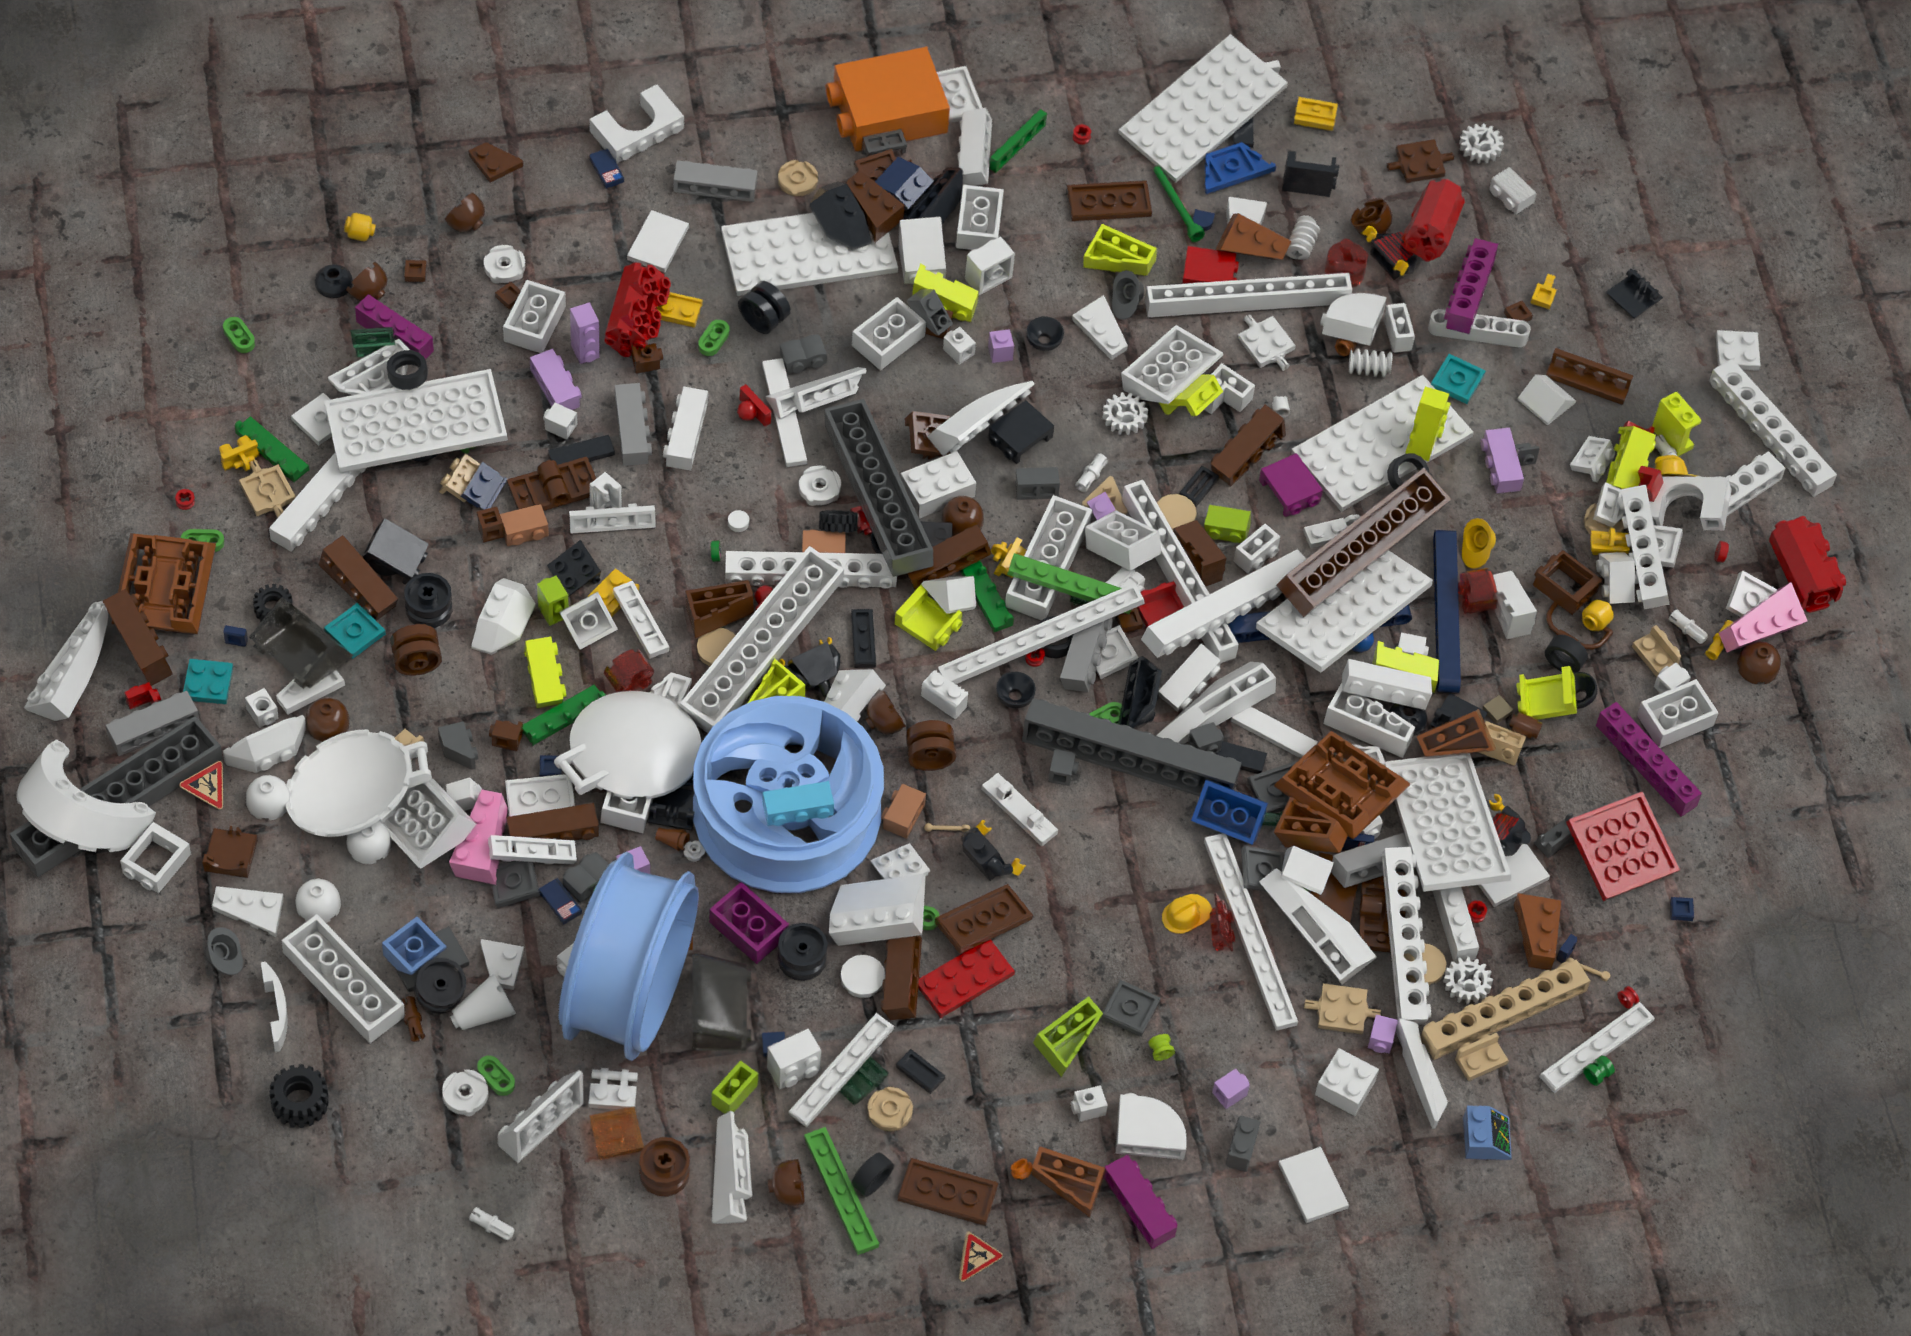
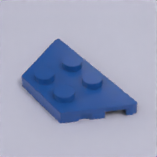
M1242 142L1208 153L1205 157V193L1209 194L1274 172L1276 165L1273 162L1269 164L1264 161L1261 154L1252 151L1250 147Z

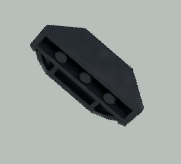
M946 167L942 174L933 178L934 182L909 209L904 211L903 220L941 217L942 225L961 201L962 168Z
M837 181L819 187L809 207L826 237L846 245L852 250L872 244L865 215L848 185Z
M1144 656L1129 664L1118 721L1119 725H1127L1135 730L1152 722L1155 717V706L1159 698L1158 690L1162 670Z

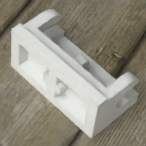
M606 472L590 483V507L594 506V509H604L606 507L622 508L621 485Z

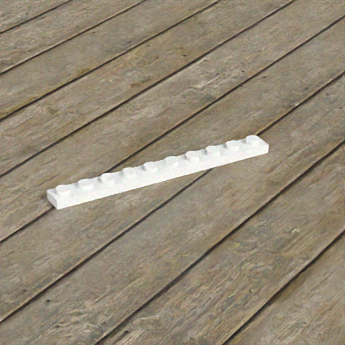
M1136 583L941 665L938 667L939 672L944 677H947L948 680L954 682L955 685L1145 604L1144 598Z
M1222 833L1205 837L1204 844L1275 1030L1278 1031L1297 1026V1017L1247 888H1244L1243 877L1227 835Z

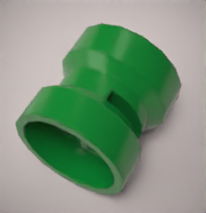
M1600 1055L1593 1064L1590 1063L1583 1068V1073L1592 1085L1598 1086L1605 1077L1608 1078L1615 1073V1068L1606 1056Z

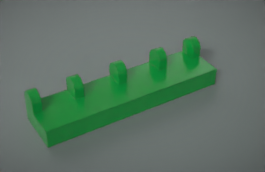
M1040 109L1013 136H1010L1007 142L991 156L989 169L997 173L1046 126L1047 113Z
M251 416L244 422L239 420L235 423V433L239 437L247 435L251 441L255 439L258 443L257 449L259 454L273 466L279 465L283 474L292 482L297 481L309 471L307 463Z
M979 560L960 570L962 576H974L976 601L993 632L1013 626L1014 617L1007 610L1004 599H1001L996 590L995 583H992L987 574V569L982 565L981 561Z
M592 685L523 724V733L534 746L573 724L585 707L606 695L603 691H599L595 685Z

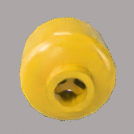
M353 213L346 218L344 232H347V236L350 239L367 241L369 236L374 235L376 225L372 224L371 216Z
M1602 600L1592 601L1582 612L1583 624L1592 631L1603 630L1614 618L1611 605Z

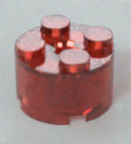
M1343 239L1329 249L1325 263V273H1349L1352 288L1356 287L1364 279L1368 253L1360 245L1349 239Z
M1489 568L1466 571L1460 574L1458 593L1463 596L1462 608L1465 614L1490 611L1497 608L1498 600H1493L1497 589L1491 571H1488Z
M631 649L620 654L612 661L614 665L611 668L607 666L604 670L605 677L616 692L634 691L639 687L645 689L653 682L651 678L654 674V669L640 649H637V652Z

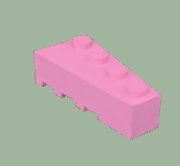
M1790 582L1776 590L1772 595L1719 632V635L1728 653L1747 646L1752 642H1757L1796 628L1807 622V618Z
M481 790L469 816L476 823V826L465 840L455 847L449 861L455 877L496 885V871L499 860L490 859L488 838L491 835L502 836L505 830L508 807L502 793Z

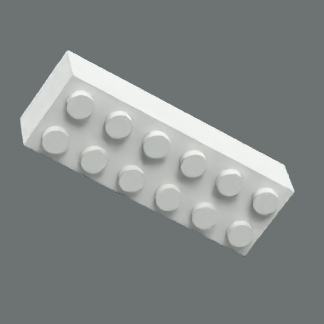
M1053 495L1024 556L1069 570L1085 536V527L1091 523L1092 509ZM1014 577L1006 593V608L1043 620L1047 617L1059 591Z
M318 914L282 940L283 953L369 1043L373 1042L404 1018V1004Z

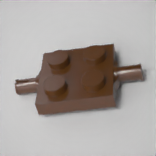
M1435 139L1397 145L1395 150L1398 161L1387 163L1388 171L1399 169L1404 175L1406 183L1445 177L1446 174L1443 162L1453 161L1454 155L1453 152L1441 154Z
M892 149L855 160L854 166L857 172L860 170L875 182L896 157Z

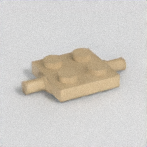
M253 460L249 463L253 473L240 479V486L256 516L274 511L278 518L284 512L282 507L290 504L296 496L279 465L261 469L258 461Z
M1323 984L1319 1001L1305 999L1304 1009L1317 1010L1319 1017L1318 1028L1363 1034L1366 1018H1375L1376 1015L1381 1016V1010L1368 1008L1366 989Z

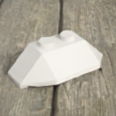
M397 339L328 377V380L338 391L352 395L388 389L393 385L388 379L387 361L395 353L410 349L400 339ZM408 365L401 366L395 372L406 375Z
M505 578L494 584L479 616L471 646L472 649L493 655L498 650L520 640L535 608V602L523 584Z
M304 716L285 719L236 742L231 748L223 750L225 764L257 773L262 770H268L273 765L282 761L290 760L297 754L306 731Z

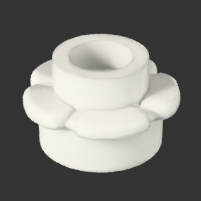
M689 841L684 846V855L690 861H699L705 854V850L699 841Z

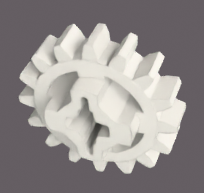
M1475 124L1474 128L1468 126L1467 131H1463L1460 138V151H1464V156H1471L1470 161L1477 159L1478 163L1481 160L1488 163L1489 159L1495 161L1496 156H1500L1503 149V137L1498 136V130L1492 131L1493 126L1486 128L1485 124L1482 127Z
M1122 392L1120 397L1114 394L1112 400L1107 399L1106 405L1103 406L1102 418L1106 420V426L1111 425L1112 432L1117 429L1119 430L1118 434L1121 435L1123 431H1126V434L1129 435L1131 430L1137 433L1138 428H1144V423L1147 422L1148 408H1145L1144 401L1139 403V396L1132 398V393H1129L1127 397Z
M1467 957L1466 961L1463 962L1461 958H1458L1457 964L1452 961L1450 967L1446 968L1443 983H1446L1445 991L1451 990L1450 997L1457 996V1002L1459 1003L1464 999L1467 1005H1469L1470 1000L1477 1004L1479 997L1484 999L1487 993H1490L1493 979L1489 978L1491 971H1485L1486 964L1478 965L1479 959L1471 962L1470 957Z

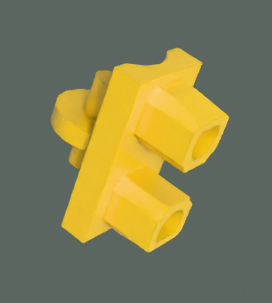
M245 435L237 440L238 447L234 449L227 443L220 446L219 451L223 469L226 471L233 467L235 469L243 467L245 471L250 470L249 463L259 456L258 443L255 439L251 441Z
M1609 528V532L1591 531L1590 544L1592 554L1599 555V553L1625 552L1629 554L1630 548L1627 546L1625 536L1629 533L1615 532V528Z
M1017 537L1008 548H1006V542L992 546L993 560L998 562L1001 559L993 574L998 577L1002 573L1007 575L1013 554L1025 555L1027 550L1020 545L1022 542L1020 538Z

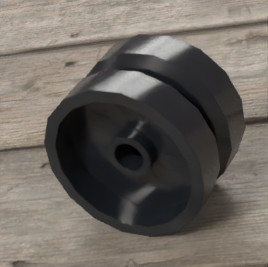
M759 281L750 292H747L738 301V308L744 320L753 329L762 334H769L778 326V323L784 321L791 314L789 302L784 294L767 281Z
M422 573L414 576L407 583L404 589L406 615L410 622L436 628L450 619L453 612L451 586L445 578L434 573Z
M809 923L792 924L782 932L779 937L777 960L780 969L786 976L793 980L806 981L821 974L826 965L828 946L826 936L821 929Z
M435 958L428 961L420 968L414 984V994L417 1002L425 1010L432 1013L443 1014L452 1011L463 997L466 989V977L463 969L456 962L448 958Z

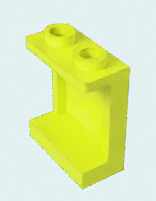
M1202 374L1169 404H1159L1166 415H1170L1178 406H1186L1191 416H1198L1223 390L1214 375Z
M1674 392L1660 400L1652 426L1655 428L1654 432L1657 436L1663 435L1671 448L1677 451L1676 454L1679 457L1693 449L1694 443L1689 439L1691 429L1701 423V419L1680 394Z
M921 584L895 613V625L936 651L941 645H946L953 631L957 632L963 623L962 612L958 610L956 613L947 614L935 600L927 596L928 591Z
M1561 667L1562 674L1541 678L1526 679L1524 674L1519 675L1520 682L1516 684L1518 695L1521 696V701H1518L1519 712L1538 720L1576 714L1575 676L1571 667Z

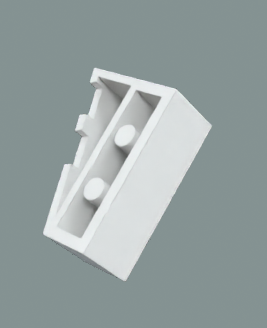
M1513 571L1488 576L1485 589L1506 639L1531 634L1537 610Z
M1200 644L1158 691L1159 697L1177 712L1181 708L1184 710L1192 702L1191 698L1194 694H1199L1207 685L1206 682L1220 671L1221 660L1203 644Z
M873 669L839 670L824 702L846 712L855 721H858L861 718L859 713L868 705L878 689L882 691L886 685Z

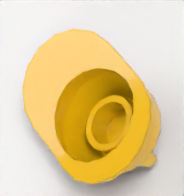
M1676 455L1660 456L1655 460V469L1660 470L1662 476H1696L1688 474L1685 462Z
M1471 519L1464 528L1462 559L1469 568L1476 569L1483 566L1489 559L1490 552L1496 543L1495 533L1484 519Z
M1189 894L1176 898L1164 908L1162 922L1170 932L1183 934L1208 921L1212 914V907L1204 897L1197 894Z

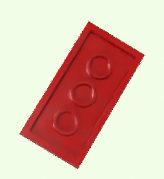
M990 939L919 978L918 989L938 1016L942 1018L1014 976L1015 970Z

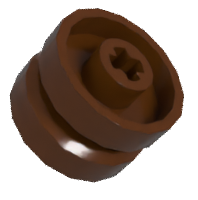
M425 624L408 625L392 634L390 644L395 669L399 673L410 676L422 675L435 670L441 664L442 656L438 646L437 631L433 627Z
M927 720L916 723L907 730L908 761L915 769L934 771L948 767L955 761L954 730L947 722Z
M669 1137L656 1138L647 1143L640 1153L639 1177L642 1185L648 1192L663 1197L675 1195L683 1190L689 1181L690 1156L687 1148L680 1141Z

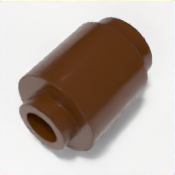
M1519 712L1518 715L1513 714L1509 727H1512V731L1524 735L1528 739H1537L1543 723L1538 722V719Z

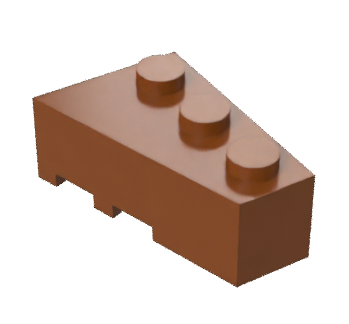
M1236 213L1232 214L1215 250L1281 260L1284 258L1291 241Z
M1479 709L1416 736L1425 756L1494 751L1496 749Z
M1291 796L1274 831L1284 847L1290 848L1295 846L1305 850L1332 853L1341 852L1348 836L1336 819L1311 809L1305 803L1301 804Z
M1518 893L1514 903V910L1517 913L1518 926L1522 933L1528 965L1532 968L1551 971L1556 956L1561 900Z
M1039 1146L1032 1166V1176L1088 1217L1091 1216L1104 1178L1105 1168Z

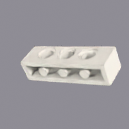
M1769 451L1762 456L1758 455L1749 465L1740 467L1733 476H1727L1731 486L1727 516L1782 479L1785 467Z

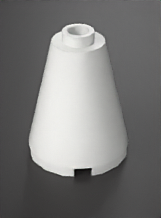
M493 974L452 1010L454 1015L450 1016L456 1028L461 1027L462 1030L510 1017L516 1014L497 977Z

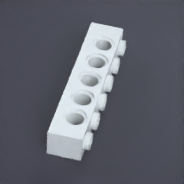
M1646 485L1621 489L1622 497L1618 498L1620 510H1625L1626 516H1622L1624 529H1629V534L1625 536L1627 546H1632L1633 552L1629 553V556L1635 561L1637 570L1635 571V584L1639 583L1640 589L1636 590L1638 602H1643L1644 610L1670 605ZM1634 509H1640L1638 512H1631ZM1638 527H1643L1642 530H1635ZM1640 546H1647L1645 549H1639ZM1645 564H1651L1649 567H1642ZM1649 582L1655 583L1652 586H1646Z

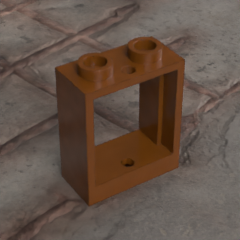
M1562 550L1559 554L1552 555L1544 567L1540 566L1536 570L1533 586L1573 615L1598 592L1602 579ZM1560 569L1580 584L1582 588L1574 595H1571L1549 577Z

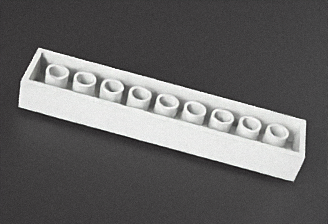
M810 546L805 550L680 702V708L688 713L698 727L709 733L716 723L744 703L761 682L764 675L767 674L774 658L777 661L841 584L844 569Z

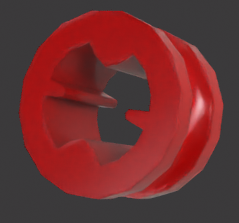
M1077 125L1073 130L1074 142L1080 145L1087 144L1091 138V129L1087 125Z
M182 489L176 493V506L179 509L188 510L194 506L195 496L191 490ZM189 497V501L185 500L184 502H181V498L185 499Z
M1039 648L1026 654V663L1032 667L1042 665L1045 657L1044 649ZM1034 653H1036V654H1038L1039 656H1038V658L1036 657V658L1034 659V658L1031 657V654H1033V656H1034Z
M1475 900L1468 905L1471 921L1480 923L1485 919L1487 906L1482 901ZM1473 909L1479 911L1480 915H1477L1476 912H1473Z
M1626 986L1623 991L1621 990L1617 994L1620 1003L1627 1009L1632 1008L1633 1004L1639 1003L1638 994L1630 986Z

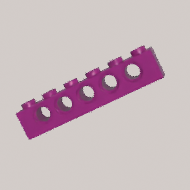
M1475 238L1473 245H1468L1466 257H1464L1461 267L1463 270L1459 271L1457 282L1454 285L1453 294L1455 295H1451L1445 311L1446 329L1470 334L1495 262L1498 249L1497 243Z
M1617 702L1600 712L1596 723L1597 728L1680 817L1697 807L1702 795L1699 789Z

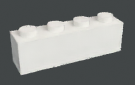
M986 108L964 111L963 118L960 120L962 133L959 136L960 152H958L959 168L963 170L962 183L963 185L970 186L988 184L992 119Z
M683 386L682 394H678L676 400L678 410L674 411L672 416L674 426L669 428L667 440L670 442L669 445H665L663 457L666 458V466L691 471L708 404V391Z
M1348 659L1342 673L1343 692L1423 710L1426 709L1432 695L1431 677L1351 659Z
M1462 888L1433 890L1453 962L1457 963L1458 958L1465 962L1467 957L1475 960L1479 945Z

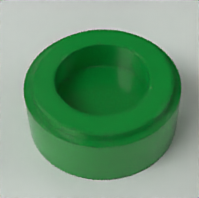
M720 540L712 541L710 545L711 560L713 562H721Z

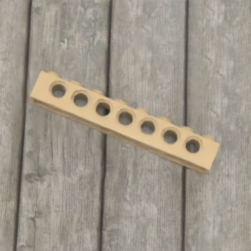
M1577 960L1570 963L1566 961L1560 964L1557 969L1552 971L1546 970L1532 980L1529 978L1522 981L1519 986L1504 989L1499 995L1494 997L1488 996L1481 1003L1476 1005L1470 1004L1461 1012L1456 1014L1450 1013L1441 1021L1428 1023L1423 1028L1421 1040L1433 1060L1458 1050L1465 1043L1469 1042L1471 1044L1478 1041L1483 1035H1491L1586 992L1590 979ZM1558 980L1564 981L1566 984H1561ZM1520 997H1523L1528 1001H1523L1520 999ZM1500 1006H1505L1508 1010L1502 1009ZM1481 1015H1487L1489 1018H1484ZM1462 1023H1466L1470 1025V1027H1465L1462 1025ZM1443 1032H1448V1033H1450L1451 1035H1450V1036H1447V1035L1443 1034Z

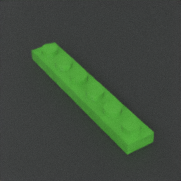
M1016 553L1013 554L1007 575L1090 602L1122 589ZM1128 610L1124 613L1130 614L1131 610Z
M826 1127L804 1134V1140L856 1254L860 1255L879 1248V1242Z

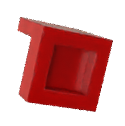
M1641 466L1638 471L1640 478L1639 486L1646 485L1649 501L1654 502L1664 483L1661 471Z

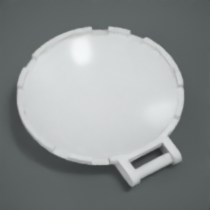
M622 691L603 696L581 711L571 729L570 750L559 755L554 760V764L564 771L580 795L598 788L613 792L614 796L621 798L646 797V799H651L675 791L691 778L701 745V737L695 722L688 713L671 700L649 692ZM572 763L584 777V780H581L569 764Z
M367 729L349 731L333 736L318 744L316 751L309 756L305 755L295 766L294 775L287 781L290 798H288L285 805L293 822L302 830L314 835L336 837L364 830L389 814L403 798L408 788L429 782L432 779L426 756L428 752L427 743L420 741L404 746L388 733L382 731L373 733ZM418 757L419 770L413 772L411 759Z

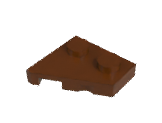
M487 142L469 150L470 158L490 183L523 167L522 159Z

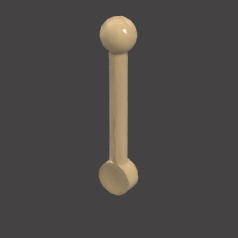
M927 823L924 829L927 832L932 830L966 832L970 830V826H936Z
M1569 957L1566 959V961L1570 963L1574 961V959ZM1580 964L1583 970L1601 976L1603 981L1609 980V972H1600Z

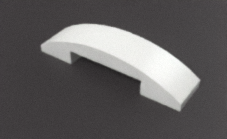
M261 962L265 993L275 991L279 1021L270 1023L275 1052H280L288 1025L285 995L273 969L266 962Z

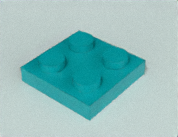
M1448 354L1431 385L1436 390L1449 393L1450 397L1468 404L1484 378L1486 370Z
M358 603L324 627V632L352 659L386 635V630Z
M189 659L183 692L187 691L192 701L227 705L234 668L233 663Z

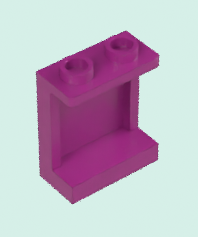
M1297 453L1261 468L1259 481L1262 486L1269 485L1284 507L1283 515L1285 517L1296 515L1305 508L1318 505L1321 501L1323 490Z

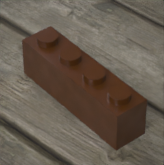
M975 525L933 546L932 567L906 573V576L916 591L923 581L946 578L992 553L978 525Z
M594 803L506 817L508 836L574 841L580 839L590 840L599 836V824Z
M920 935L886 940L887 959L884 961L886 976L882 983L884 999L881 1000V1009L890 1020L916 1018L922 937Z

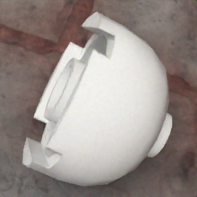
M264 775L256 778L249 785L246 792V804L253 816L261 820L262 818L275 820L287 812L285 804L288 798H290V791L285 782L280 778Z
M378 821L364 830L348 834V852L355 861L363 864H374L376 860L382 857L384 859L391 850V837L387 827Z
M309 880L299 888L296 895L297 913L306 922L318 914L325 923H328L340 911L341 901L339 892L334 884L327 880Z

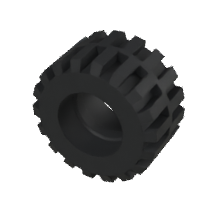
M299 1064V1067L294 1068V1065H290L288 1070L285 1068L280 1070L281 1075L276 1074L274 1076V1082H271L269 1090L271 1107L277 1119L280 1118L281 1123L284 1125L288 1122L289 1126L295 1128V1125H299V1128H304V1124L311 1126L314 1125V1120L320 1121L322 1119L321 1114L325 1115L327 1106H329L328 1088L325 1078L321 1077V1072L318 1070L314 1072V1068L311 1066L304 1068V1064ZM296 1090H305L312 1094L303 1102H292L287 1099L288 1095Z

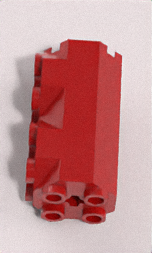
M1441 179L1440 182H1435L1436 180L1429 182L1422 192L1419 201L1414 206L1411 214L1412 220L1402 236L1404 249L1421 257L1426 262L1440 257L1448 247L1465 203V199L1461 195V187L1448 179Z
M635 262L625 266L605 332V343L623 357L631 356V345L636 346L637 350L639 347H641L640 350L642 348L645 349L648 341L656 338L659 333L662 316L657 309L667 304L671 283L669 278L665 277L653 265L647 264V267H641V263Z
M1800 516L1794 520H1783L1775 524L1776 529L1772 531L1769 542L1788 583L1791 582L1802 609L1804 610L1805 608L1807 612L1811 613L1828 608L1831 600H1834V602L1840 600L1843 586H1846V578L1838 568L1836 557L1827 556V552L1830 551V545L1822 534L1820 523H1812L1805 516Z

